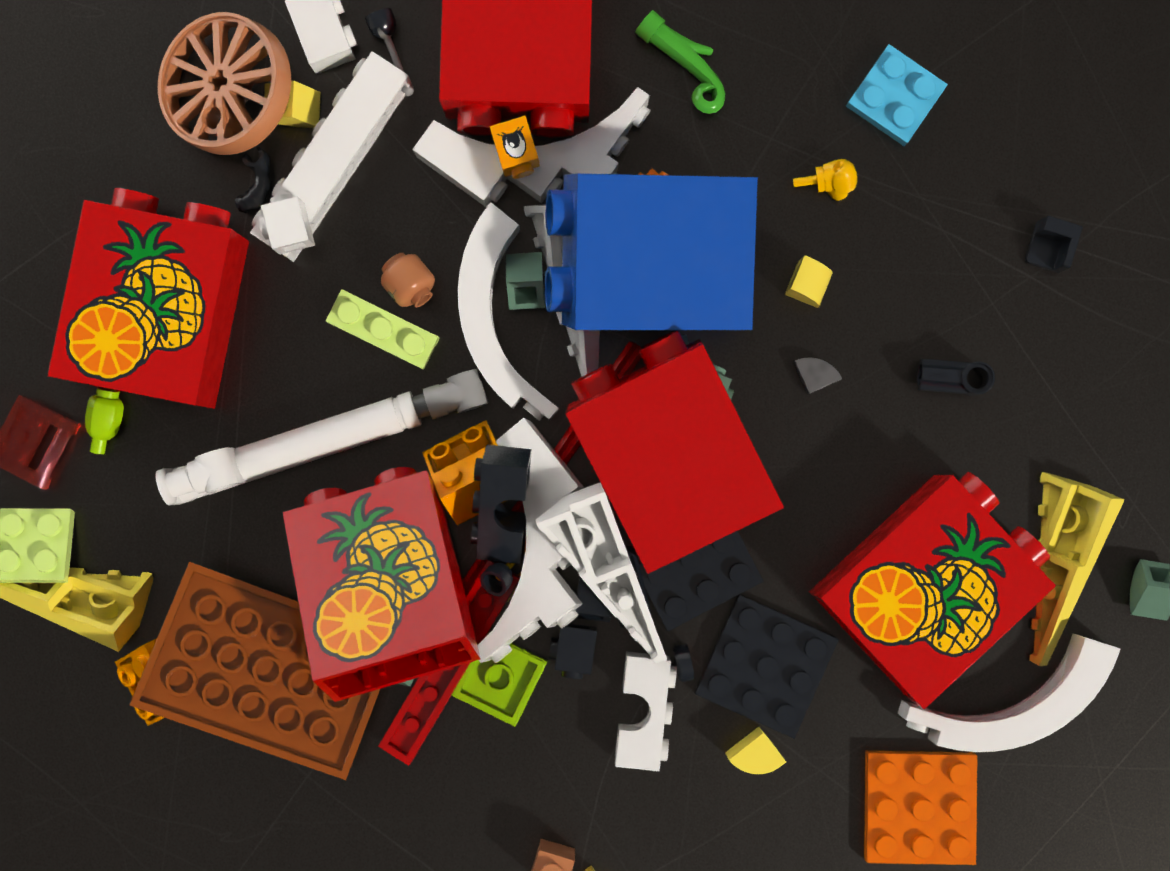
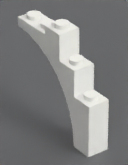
M637 87L619 109L596 126L569 139L535 146L540 166L533 168V174L519 179H513L512 175L504 176L494 144H486L457 134L433 120L412 150L418 159L485 207H487L491 200L497 202L508 186L505 183L506 179L542 203L547 197L549 189L559 190L561 188L563 180L560 177L562 175L577 173L616 174L619 163L611 158V155L613 154L616 157L620 155L629 141V138L626 137L633 125L639 128L648 116L650 109L647 108L650 95Z
M525 418L521 419L497 439L496 443L498 446L532 449L530 480L526 499L523 501L526 516V552L520 580L508 608L494 629L477 645L481 658L478 660L480 663L490 661L491 659L494 663L499 662L513 650L510 647L513 641L519 636L525 640L541 627L538 623L540 619L547 628L555 627L558 624L562 629L579 615L575 610L583 604L556 570L558 567L564 570L571 564L558 552L550 539L538 529L536 519L565 495L584 489V487L535 425Z

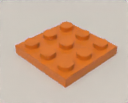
M865 750L864 860L867 863L976 865L977 755L974 752Z

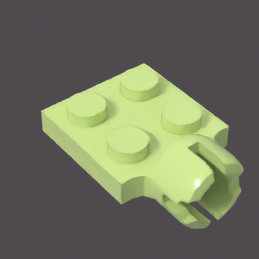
M0 508V583H68L75 512L72 509Z

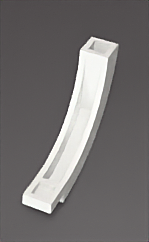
M490 202L470 234L461 262L458 281V310L461 328L476 366L493 390L511 408L514 409L523 398L527 401L523 408L540 421L545 416L551 420L559 408L517 373L506 358L495 331L492 314V296L496 273L508 247L519 234L520 227L519 224Z
M1073 633L1067 651L1052 676L1035 693L1014 706L990 714L963 716L947 714L929 708L922 709L916 704L901 700L897 714L907 720L906 726L911 729L928 733L929 728H931L928 739L937 746L953 750L995 752L1031 744L1067 725L1090 704L1108 679L1119 655L1120 648Z

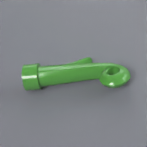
M652 10L640 23L635 34L647 44L649 42L696 77L701 84L692 93L693 104L703 113H716L724 104L725 90L717 74L698 55H712L713 49L691 41L665 24L666 20ZM711 93L713 101L705 100L702 94Z

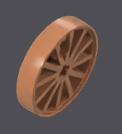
M217 12L202 16L183 28L169 45L163 57L158 76L159 103L169 126L177 135L191 145L217 155H232L247 151L267 138L281 120L291 91L290 64L285 49L278 38L258 22L229 12ZM232 27H237L229 46L228 31ZM256 33L260 40L245 52L252 35ZM213 34L214 56L204 42V39ZM194 49L207 71L187 63ZM269 55L270 67L252 70L255 65ZM183 70L203 78V80L179 84ZM271 81L267 98L252 92L254 84ZM196 95L180 108L179 99L181 97ZM248 99L263 105L261 112L254 121L245 108V103ZM200 113L192 132L189 129V122ZM213 135L217 137V140L210 141L208 137Z

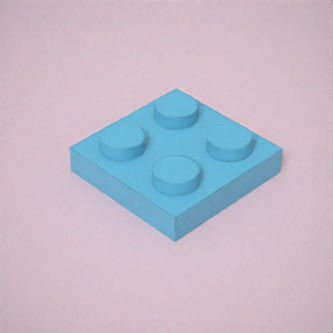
M888 44L846 107L905 146L948 84Z

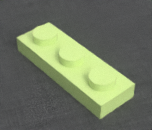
M342 289L326 319L327 323L423 370L440 339L438 336Z

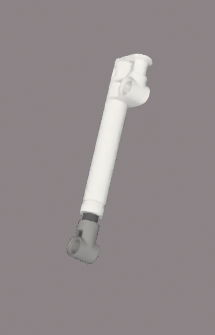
M472 369L447 378V383L423 388V394L414 397L412 392L408 391L397 395L396 398L390 397L238 448L226 447L195 457V460L188 462L185 466L157 470L156 482L160 495L167 505H180L205 495H211L403 432L406 428L412 429L421 426L422 418L431 416L432 419L448 415L449 412L457 410V413H463L487 405L489 402L478 369Z

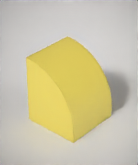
M291 81L288 104L278 124L291 127L315 128L320 117L321 92L299 82ZM265 83V98L268 97L271 83Z
M804 255L798 261L784 295L818 308L833 272L824 264Z
M760 726L725 752L729 761L735 767L750 774L770 773L786 763L781 753Z

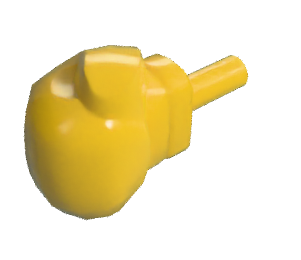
M837 159L823 164V167H815L816 175L793 178L794 187L817 184L818 193L826 191L836 201L846 198L848 193L853 191L857 185V172L854 164L846 159Z

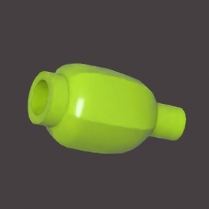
M97 387L96 394L89 397L85 414V428L92 438L91 453L105 454L107 440L115 437L119 431L124 410L123 403L119 399V390Z

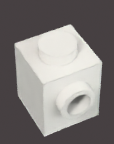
M281 194L270 198L271 203L261 205L264 217L259 218V226L264 239H270L271 247L275 252L281 255L315 246L305 203L298 196L292 197V194Z

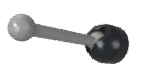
M384 8L367 15L365 21L372 35L385 40L394 66L404 72L391 39L396 29V19L392 9ZM413 84L408 88L403 86L401 91L405 93V96H411L414 92Z

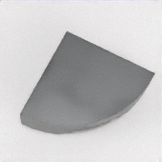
M801 358L793 361L807 394L842 379L839 372L824 360Z

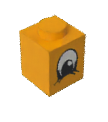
M526 116L489 126L504 176L512 175L513 179H519L533 174V168L539 167L540 164Z

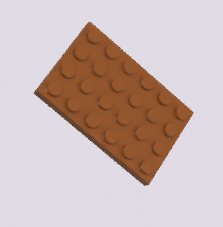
M189 562L129 705L346 780L380 689L334 702L312 680L298 601Z

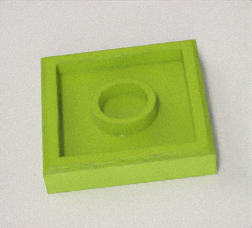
M511 643L510 647L513 650L497 663H494L492 659L480 663L478 660L471 662L452 696L516 727L548 660Z

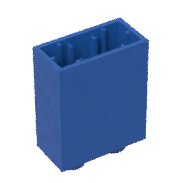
M579 173L563 175V190L549 189L546 198L545 220L548 236H563L562 267L548 266L545 274V304L547 311L562 312V324L574 330H752L758 177Z

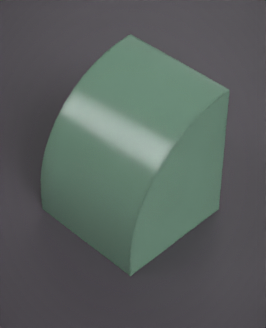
M542 252L506 254V286L509 310L545 308Z
M1140 559L1134 571L1130 587L1131 615L1168 620L1170 616V564Z

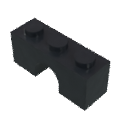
M486 445L483 459L476 458L474 481H480V491L475 490L472 512L479 513L478 522H473L471 532V544H477L476 559L521 564L526 537L525 513L514 512L505 508L501 502L506 500L525 501L530 480L532 449Z

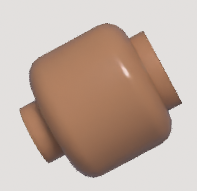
M398 253L383 265L381 284L400 307L411 305L420 307L432 297L431 289L434 286L435 277L416 254L405 255L404 253Z

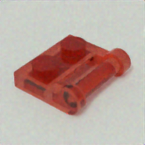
M18 395L0 430V468L37 487L48 489L53 480L50 476L72 434H77L81 424L26 396ZM52 424L58 427V430L37 470H33L28 465L49 425Z

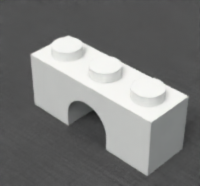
M626 651L622 684L623 693L636 694L643 697L649 704V710L646 717L639 723H618L615 767L660 771V761H667L669 739L663 738L664 724L671 725L673 703L667 702L668 688H675L677 667L671 666L669 656H666L667 660L655 664L649 654Z

